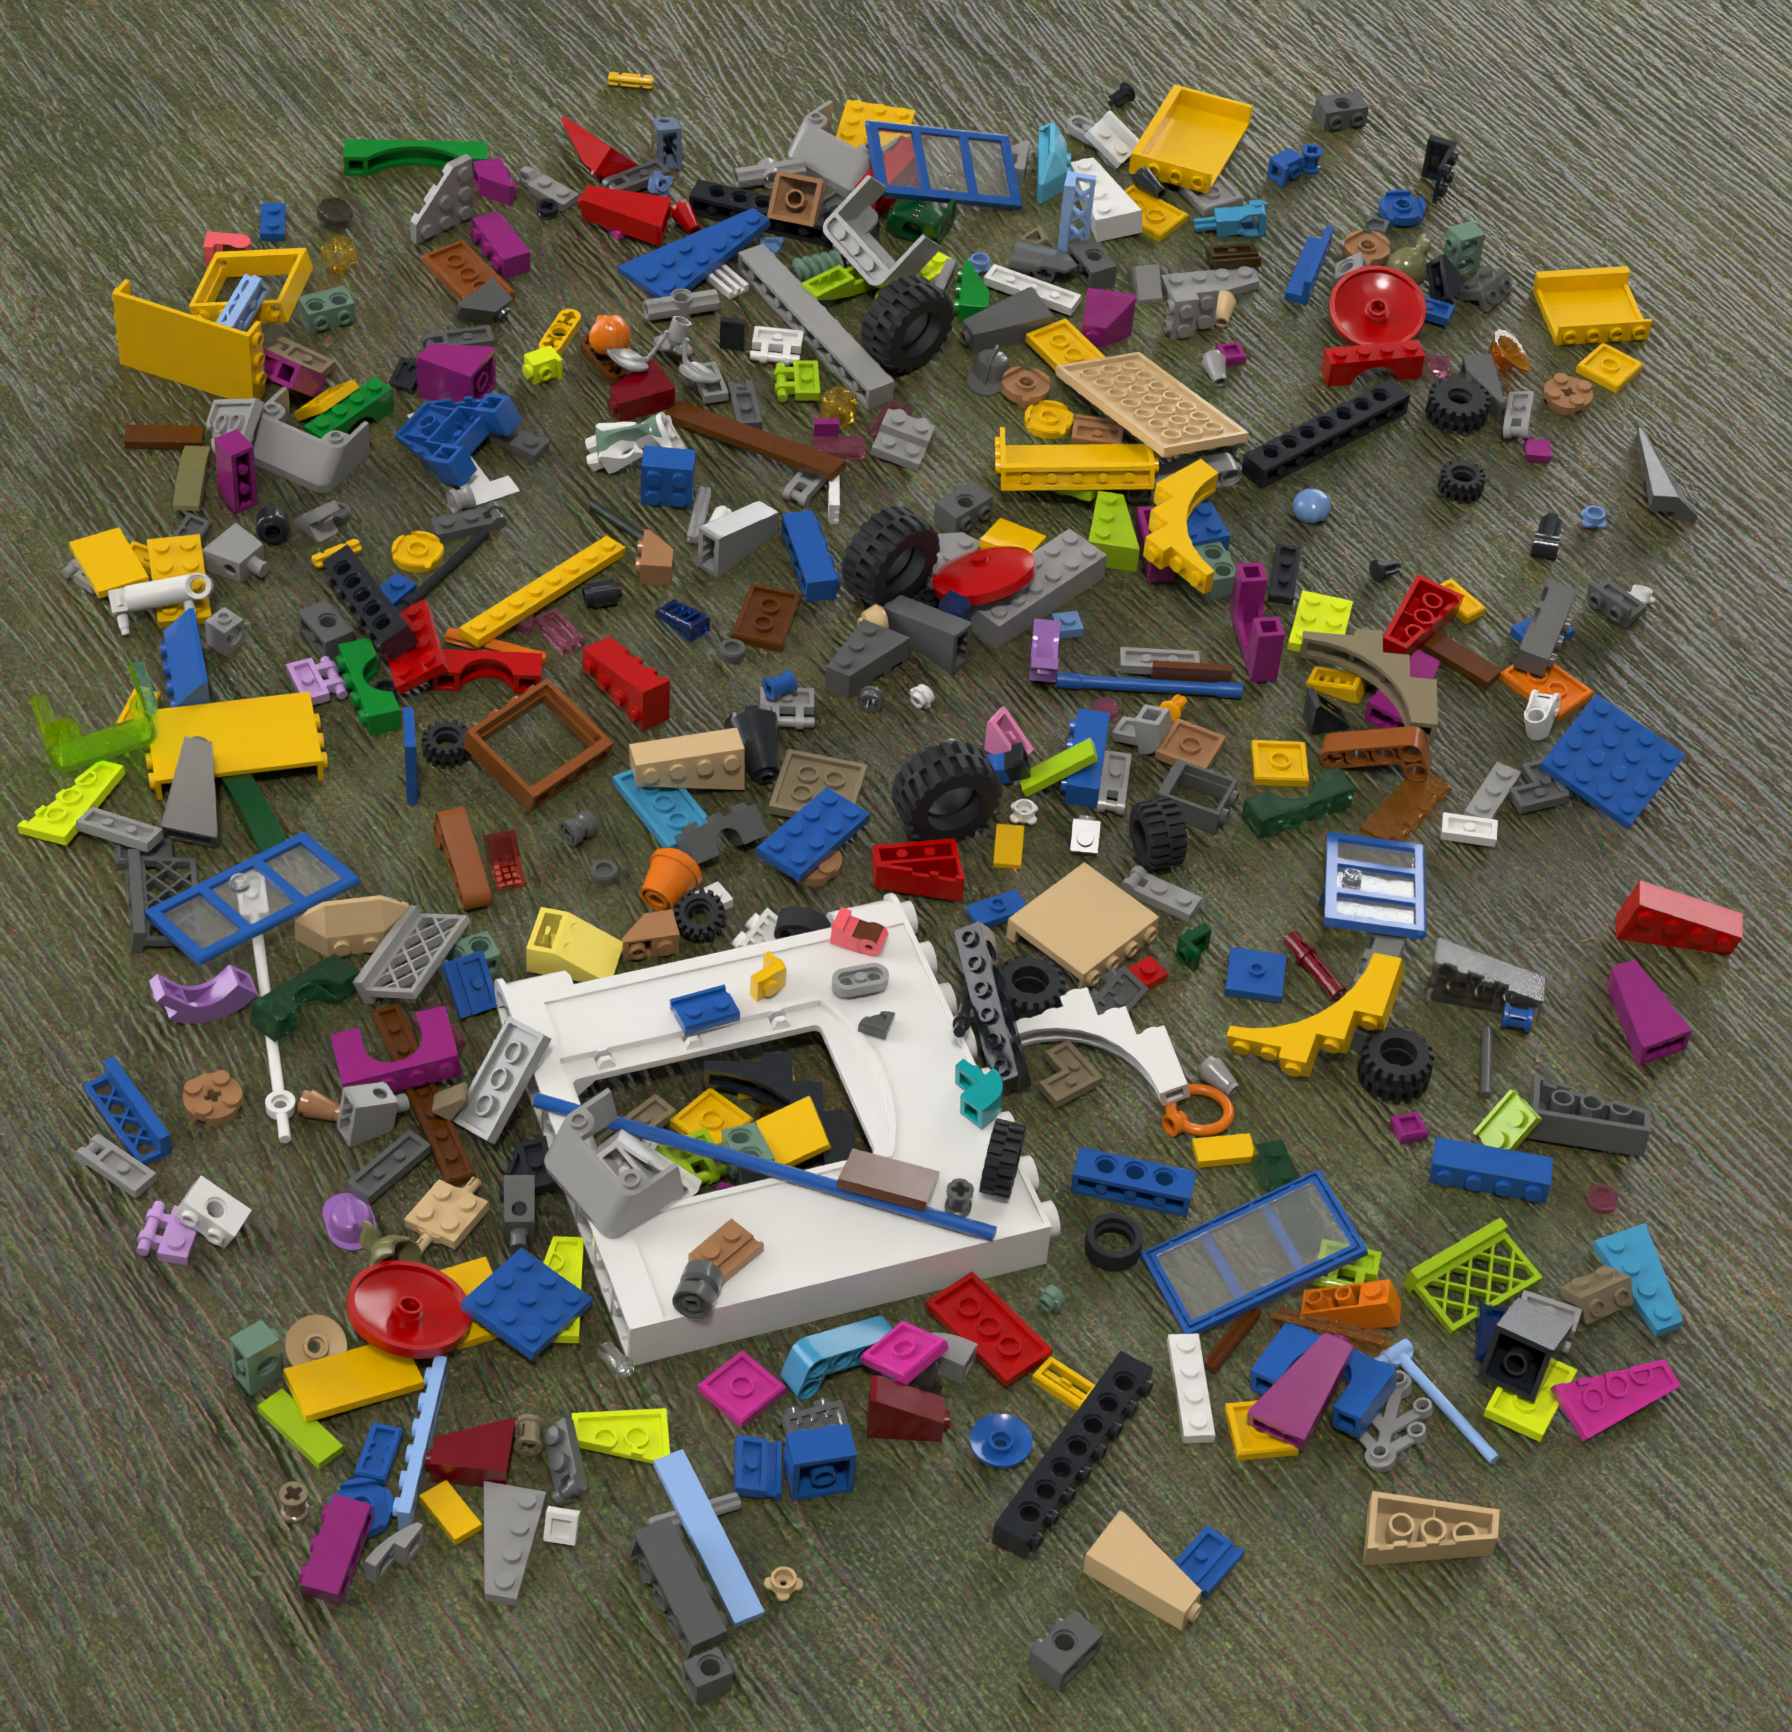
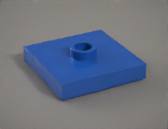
M1230 947L1225 995L1281 1003L1286 955Z

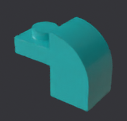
M963 1058L955 1065V1084L964 1090L960 1095V1114L982 1130L999 1115L1002 1109V1078L994 1068L984 1074L978 1066L970 1064Z

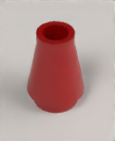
M679 201L672 206L671 218L688 235L701 230L691 204L686 201Z

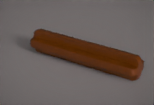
M1259 1307L1236 1318L1204 1359L1205 1370L1212 1374L1219 1371L1259 1320L1261 1314Z

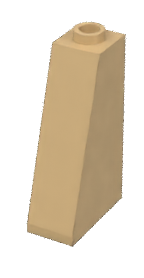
M1118 1512L1086 1553L1083 1568L1085 1574L1182 1631L1188 1621L1193 1623L1202 1610V1605L1199 1604L1202 1590L1124 1512Z

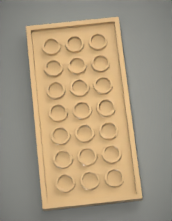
M1140 352L1056 366L1055 375L1063 380L1065 384L1071 386L1078 394L1084 396L1091 404L1097 406L1163 458H1172L1174 455L1193 454L1195 451L1215 450L1217 447L1236 446L1239 443L1248 442L1249 432Z

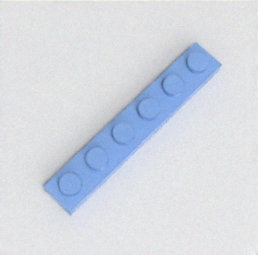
M445 1356L434 1357L432 1367H427L425 1371L424 1386H427L426 1393H420L418 1401V1411L421 1414L419 1419L414 1418L412 1425V1437H415L413 1445L408 1444L405 1463H408L407 1471H401L399 1490H402L401 1497H395L392 1515L397 1517L398 1530L413 1524L425 1473V1455L427 1449L430 1450L448 1376L447 1357Z

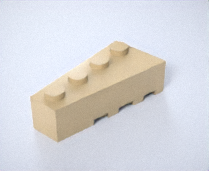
M737 728L629 744L630 768L636 786L745 790L744 746Z
M1372 1491L1367 1509L1363 1565L1491 1556L1498 1539L1500 1510Z

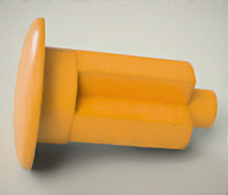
M1176 694L1170 701L1162 702L1159 707L1170 709L1171 723H1174L1176 718L1180 719L1181 711L1186 707L1185 704L1188 701L1186 697Z

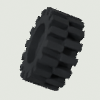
M1457 459L1456 463L1454 460H1450L1449 464L1446 462L1441 468L1438 482L1439 492L1443 493L1445 499L1450 497L1449 501L1451 502L1458 500V504H1462V501H1465L1466 504L1471 503V500L1475 502L1482 496L1486 473L1483 472L1484 469L1482 467L1477 468V463L1470 464V460L1466 459V463L1462 462V459Z
M444 719V723H440L437 720L434 721L435 726L431 723L427 725V729H424L422 735V754L427 763L432 761L433 767H437L440 764V769H445L446 765H449L450 769H454L455 764L460 767L463 765V761L467 762L471 754L463 747L466 737L465 733L469 728L465 729L464 723L458 725L457 720L453 719L452 723H449L448 719ZM443 742H452V743H455L454 745H451V746H442V745H439L440 743H443Z
M699 888V893H695L694 889L689 890V896L683 893L681 895L682 901L677 899L675 903L677 908L673 910L679 933H682L683 938L686 940L690 937L692 943H696L697 939H700L701 944L706 943L705 938L708 937L710 941L715 940L714 934L716 933L718 936L722 934L721 927L725 928V920H727L725 908L720 897L717 894L714 896L711 890L705 893L704 888ZM698 908H706L711 912V916L705 923L694 924L689 919L691 912Z

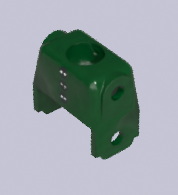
M896 198L887 218V228L890 229L891 235L916 242L923 234L932 241L939 243L949 233L954 224L957 201L952 198L948 206L944 208L919 200Z

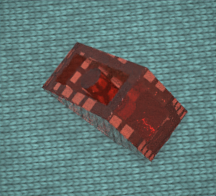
M508 829L483 834L487 861L497 890L526 885L516 830Z

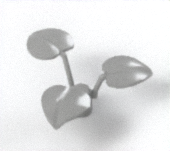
M673 316L669 329L665 330L664 334L653 339L655 346L646 357H642L635 351L626 348H613L610 350L607 348L606 350L608 355L618 365L628 370L640 372L648 370L649 366L646 363L650 361L658 349L669 351L682 357L683 364H680L678 369L685 377L702 383L721 381V378L716 376L706 366L698 362H690L687 357L693 354V349L688 344L690 339L687 338L692 323L681 316Z

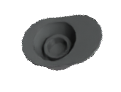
M996 345L994 349L982 350L977 355L967 375L966 382L968 387L979 395L990 396L999 393L1003 375L1011 368L1007 355L1000 351L999 345Z

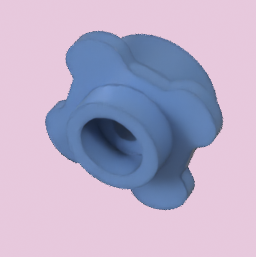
M654 171L648 181V191L667 197L669 195V186L673 183L672 177L664 176L660 171Z
M974 253L971 258H968L978 274H984L992 267L989 264L990 258L985 253Z
M1592 505L1581 511V516L1583 517L1582 525L1584 527L1603 529L1606 527L1607 522L1604 521L1606 513L1603 508Z

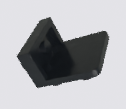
M1431 134L1427 142L1421 177L1436 181L1432 202L1437 204L1440 197H1445L1448 184L1451 185L1453 182L1455 171L1452 168L1457 163L1459 152H1456L1457 142Z

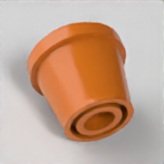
M659 848L655 850L649 859L650 867L640 890V897L649 907L656 911L674 909L677 899L682 901L681 895L683 893L688 895L690 893L689 890H697L701 884L703 876L698 864L689 855L678 849Z

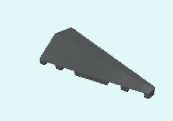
M1638 428L1636 438L1642 481L1647 488L1649 510L1672 512L1673 520L1697 521V514L1646 432L1642 428Z

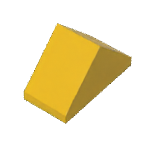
M995 824L993 867L1021 869L1024 837L1023 825Z

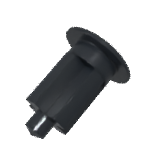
M1126 82L1121 83L1120 89L1108 97L1110 99L1108 101L1109 106L1115 105L1117 108L1127 100L1133 101L1135 99V91L1132 86Z
M1375 559L1370 562L1369 572L1375 582H1381L1385 576L1399 573L1401 563L1393 559L1383 562Z

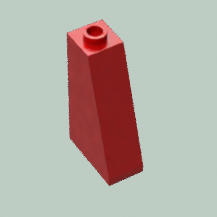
M587 185L584 194L579 195L578 208L581 209L582 219L661 246L671 218V197Z

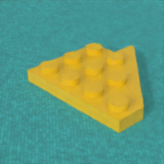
M847 100L836 137L857 148L861 144L868 142L865 128L866 120L914 125L915 110L903 107H890L883 104L865 103L859 100ZM879 133L882 148L900 136L911 142L912 138L907 135Z

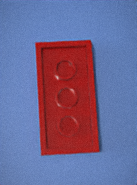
M425 599L399 612L419 640V643L395 660H392L386 652L394 685L400 695L448 671L431 608Z
M973 1271L926 1301L925 1309L952 1335L960 1336L978 1344L976 1359L1005 1388L1044 1363L1050 1356L1052 1357L1053 1349Z

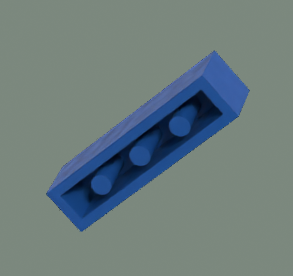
M812 510L782 514L781 534L805 601L813 602L837 598V587L841 586V578L839 572L834 570L833 555L828 554L827 539L821 535L820 520L815 519Z
M1078 709L1077 718L1071 719L1069 735H1074V738L1068 737L1067 749L1091 738L1095 744L1098 761L1062 779L1060 792H1066L1064 804L1097 808L1110 713Z
M1436 1137L1431 1156L1428 1182L1519 1198L1531 1202L1546 1203L1551 1186L1553 1158Z

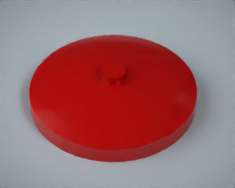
M1364 266L1350 271L1337 282L1329 302L1331 324L1336 333L1351 346L1415 340L1422 330L1426 317V302L1419 286L1403 272L1386 266Z
M1017 546L985 547L964 553L942 565L935 572L932 578V585L935 596L940 601L948 604L977 605L1009 596L1025 587L1036 574V564L1032 553L1024 548Z
M390 1260L365 1268L352 1281L346 1300L348 1318L362 1338L382 1351L405 1358H432L450 1352L463 1341L471 1322V1316L460 1309L461 1301L467 1297L463 1289L445 1273L414 1261Z

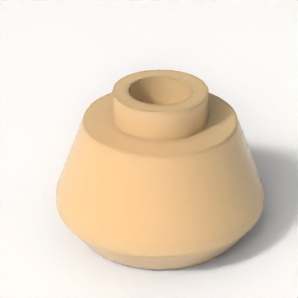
M877 604L863 611L861 618L857 619V625L865 619L889 629L886 612L883 607Z

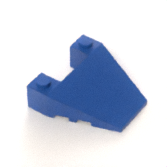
M490 393L485 394L483 399L475 400L472 396H466L464 401L454 402L452 398L427 401L398 430L395 437L444 484L463 486L477 470L470 458L472 452L490 433L508 436L515 430L522 417L510 396Z

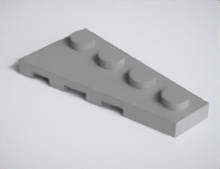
M1247 266L1236 269L1221 268L1217 270L1161 275V286L1167 300H1169L1171 289L1217 284L1219 292L1228 291L1233 295L1258 289L1260 282L1254 267L1250 268Z
M484 1481L485 1601L517 1606L546 1503V1492Z

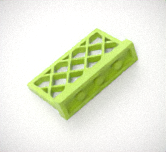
M1501 1217L1411 1269L1403 1283V1286L1409 1293L1415 1291L1450 1335L1519 1295L1524 1290L1539 1283L1543 1278L1505 1232L1508 1225ZM1503 1243L1510 1252V1258L1494 1255L1495 1247ZM1481 1259L1488 1261L1487 1272L1473 1269L1472 1260ZM1493 1263L1509 1266L1508 1277L1492 1273ZM1514 1268L1525 1270L1531 1278L1526 1281L1513 1278ZM1450 1273L1466 1274L1465 1285L1449 1282ZM1471 1276L1486 1279L1485 1290L1470 1287ZM1491 1281L1507 1284L1506 1293L1492 1292ZM1430 1285L1442 1287V1298L1431 1296L1425 1288ZM1448 1289L1463 1292V1303L1447 1300ZM1469 1294L1484 1297V1306L1480 1308L1468 1305ZM1446 1307L1462 1311L1461 1319L1453 1323L1446 1315Z

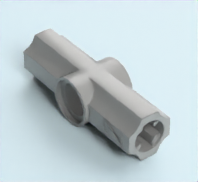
M765 158L759 161L757 165L733 169L734 185L739 189L761 185L768 189H773L777 170L806 176L804 159L797 158L775 162L772 158Z
M676 289L671 293V296L643 301L646 321L673 318V316H681L689 320L692 314L717 311L720 308L716 289L693 293L687 289Z

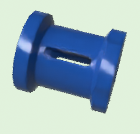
M1306 144L1303 146L1302 154L1305 166L1301 168L1302 173L1314 175L1319 172V158L1323 153L1319 145Z
M789 669L783 671L782 675L772 679L766 677L762 680L764 693L770 701L776 700L779 695L784 693H795L798 690L796 678Z
M1505 1003L1500 1028L1505 1029L1506 1026L1524 1029L1525 1033H1529L1534 1008L1520 1009L1510 1007L1509 1003Z

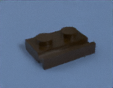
M1253 243L1206 246V256L1211 265H1214V270L1221 268L1236 269L1242 266L1250 268L1261 267V257H1258L1259 253Z

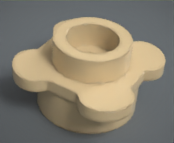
M782 1566L776 1568L772 1572L771 1577L765 1578L764 1587L767 1590H772L777 1595L776 1597L779 1601H787L794 1591L802 1589L803 1581L797 1578L794 1570Z

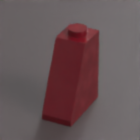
M654 358L646 363L649 366L648 370L641 372L633 371L610 388V399L607 400L609 412L614 414L619 422L667 410L675 405V387Z
M871 1375L867 1413V1438L942 1442L943 1429L949 1430L950 1411L944 1410L945 1398L887 1378Z
M508 1418L434 1437L432 1450L427 1449L424 1465L425 1469H430V1482L441 1483L447 1480L449 1484L484 1487V1481L507 1485L516 1438L515 1419Z

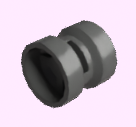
M584 809L576 813L573 819L567 818L560 822L559 829L566 843L573 847L580 844L584 837L590 838L597 834L598 825L593 815Z

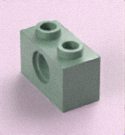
M261 1319L229 1338L233 1376L250 1396L282 1378L281 1363H283V1357L280 1353L282 1340L274 1328L269 1329Z

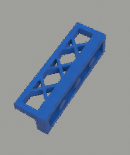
M1327 225L1321 239L1308 236L1286 289L1285 300L1308 305L1330 250L1334 226Z
M114 1056L104 1060L105 1075L83 1084L84 1091L128 1153L145 1166L172 1154L170 1134ZM107 1084L112 1089L110 1096L95 1092L96 1089ZM111 1106L125 1107L124 1115L110 1113ZM126 1124L139 1126L138 1135L125 1133L124 1128ZM140 1144L153 1146L155 1149L144 1156H141L138 1152Z

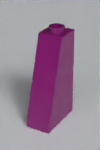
M1417 650L1410 657V677L1436 679L1440 661ZM1378 690L1368 701L1364 720L1380 729L1405 727L1399 712L1392 702Z
M1632 960L1612 967L1606 987L1636 1064L1641 1066L1686 1049L1692 1030L1636 960Z
M1325 1332L1250 1408L1247 1413V1425L1305 1451L1353 1358L1354 1345L1350 1344L1349 1340L1341 1335L1334 1334L1332 1336Z

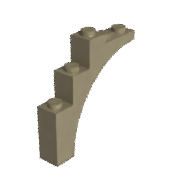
M1356 628L1355 635L1303 631L1300 647L1301 658L1320 660L1337 665L1366 679L1389 698L1399 712L1405 727L1416 726L1421 728L1426 734L1428 743L1434 744L1438 726L1437 679L1410 677V655L1383 653V631Z

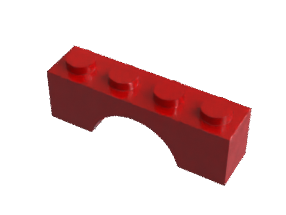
M1419 340L1325 348L1321 373L1327 387L1351 385L1359 374L1377 367L1390 369L1395 373L1397 380L1421 378L1425 354Z
M442 649L448 671L432 678L433 691L460 692L467 683L475 679L494 678L505 682L514 694H524L532 684L536 686L542 682L543 657L542 653Z

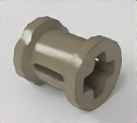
M523 1414L518 1417L516 1424L519 1430L518 1438L514 1441V1450L518 1454L535 1456L542 1451L540 1433L543 1431L545 1424L542 1417L533 1414Z
M292 1481L280 1488L279 1500L282 1504L280 1514L282 1519L288 1523H300L308 1517V1490L304 1484Z

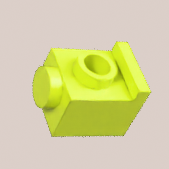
M550 345L524 354L522 371L525 378L530 380L533 385L555 377L560 380L563 379V359Z

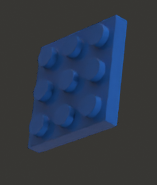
M520 1248L461 1301L460 1309L532 1361L591 1306L592 1297L526 1250Z

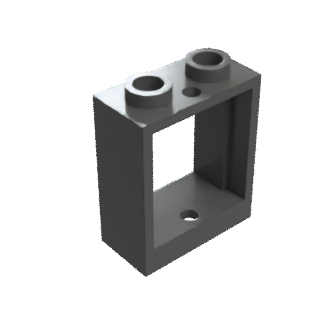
M1177 758L1157 792L1156 799L1170 797L1179 808L1184 823L1215 834L1220 824H1226L1230 813L1229 808L1236 806L1240 793L1236 791L1237 779ZM1183 785L1222 799L1215 811L1178 798L1176 794Z

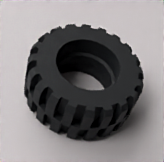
M918 275L902 276L897 281L890 282L888 287L882 289L878 293L877 298L871 301L869 310H866L864 314L865 320L861 323L860 333L864 349L886 368L897 373L911 372L912 369L922 367L924 362L928 363L932 359L931 357L940 351L943 342L945 343L948 339V332L952 330V320H954L955 315L950 297L927 278Z
M891 506V508L882 509L880 513L873 514L868 522H864L860 526L861 529L851 538L852 542L847 546L845 550L846 556L842 559L843 568L841 571L845 585L871 606L877 604L884 607L887 602L893 601L900 595L912 598L918 588H922L926 583V578L933 572L932 568L938 560L937 553L940 552V541L934 527L907 507Z
M944 741L939 742L937 746L930 745L925 748V751L914 754L911 761H906L902 765L901 772H897L891 791L893 804L908 833L920 841L955 838V841L958 842L967 835L970 837L975 834L977 829L985 827L988 822L987 820L989 818L992 819L996 814V808L1000 806L1003 793L1001 781L986 753L981 748L968 742L953 741V743Z

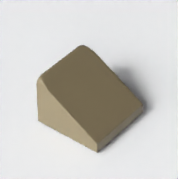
M1041 225L1020 237L1022 240L1053 248L1049 237Z
M463 1082L436 1093L433 1098L432 1112L449 1121L453 1120L467 1102L468 1084Z

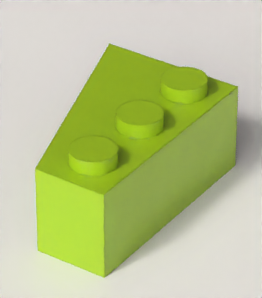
M1098 491L1088 542L1107 554L1106 568L1137 572L1140 549L1124 495Z

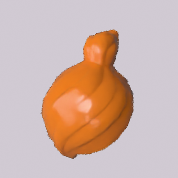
M617 314L612 316L598 315L596 323L589 333L591 348L603 356H609L606 351L607 348L609 350L613 348L630 349L628 348L631 336L630 329L625 320Z

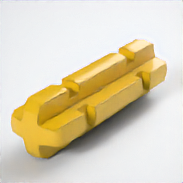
M610 72L608 83L611 86L621 84V87L640 88V86H643V89H652L654 78L651 75L641 77V74L622 73V75H619V72Z
M352 539L345 544L327 549L324 553L320 552L313 555L312 562L314 567L318 569L325 567L322 561L346 544L350 546L355 554L362 551L360 542Z

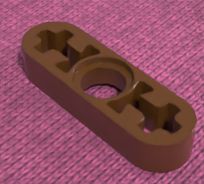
M589 334L581 338V354L608 385L614 386L627 376L626 368L618 365L610 356L598 354L591 348ZM604 358L609 359V361L601 362L598 361V359Z

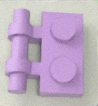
M329 656L322 657L319 664H315L312 658L286 664V672L296 692L310 691L312 705L330 701V692L336 694L339 699H344L348 696L345 682L338 675V667L334 661H331Z
M155 1201L152 1208L147 1211L145 1217L146 1225L144 1230L140 1231L137 1238L138 1247L136 1252L141 1256H147L149 1250L154 1249L158 1250L157 1257L159 1261L188 1265L199 1232L194 1228L184 1225L178 1217L173 1215L178 1206L174 1205L171 1215L164 1214L165 1204L161 1201ZM157 1228L165 1229L163 1236L156 1235Z

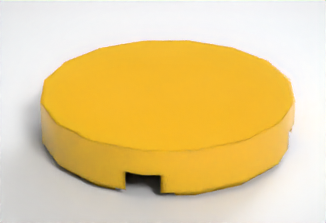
M1043 400L1038 405L1033 406L1032 404L1027 408L1024 425L1034 436L1042 439H1059L1068 435L1073 429L1074 414L1072 411L1070 413L1067 410L1068 407L1063 403Z
M413 531L411 535L405 536L403 534L393 542L391 549L393 562L400 569L407 572L422 573L437 568L444 558V546L440 543V539L436 535L424 531Z

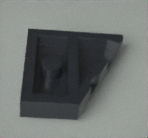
M546 1136L516 1143L512 1154L513 1160L509 1163L505 1173L506 1175H535V1195L558 1189L557 1183L548 1174L544 1162L545 1155L549 1150ZM503 1186L498 1192L501 1203H504Z

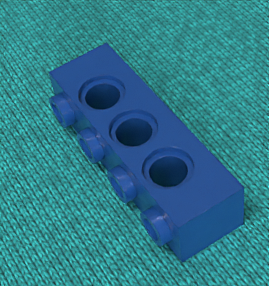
M1080 1147L1073 1172L1070 1193L1187 1217L1196 1172Z

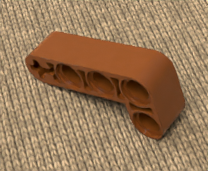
M1416 726L1327 734L1323 739L1319 759L1321 764L1329 769L1401 764L1406 778L1414 782H1421L1426 780L1429 775L1432 753L1425 732Z
M461 806L435 812L433 824L437 847L444 850L462 910L467 911L491 905L490 888L465 808Z

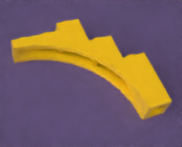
M1200 459L1156 483L1153 503L1157 507L1151 509L1148 529L1152 533L1145 538L1143 556L1160 570L1169 566L1193 587L1206 594L1212 590L1215 571L1200 557L1193 547L1187 531V521L1194 509L1204 499L1216 492L1219 472Z
M1374 953L1366 971L1348 993L1319 1014L1297 1023L1270 1028L1230 1026L1227 1033L1230 1050L1240 1055L1251 1054L1260 1056L1268 1061L1279 1060L1282 1072L1293 1077H1310L1319 1048L1333 1054L1338 1052L1347 1054L1357 1025L1367 1030L1386 1029L1404 976L1402 958Z

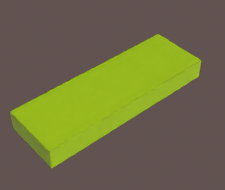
M1091 738L1032 767L1031 777L1020 780L1022 792L1025 796L1029 797L1097 762L1096 748Z
M283 1388L258 1405V1413L318 1470L344 1452V1446L317 1420L305 1423L295 1400Z

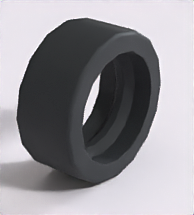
M790 906L783 908L779 912L774 937L781 939L830 928L831 924L826 916L814 909Z
M1106 1213L1097 1216L1090 1222L1086 1230L1085 1254L1090 1262L1103 1270L1119 1272L1129 1269L1137 1263L1140 1257L1143 1234L1138 1223L1128 1216L1120 1213ZM1106 1233H1116L1128 1239L1131 1247L1123 1251H1110L1101 1247L1097 1243L1096 1238Z

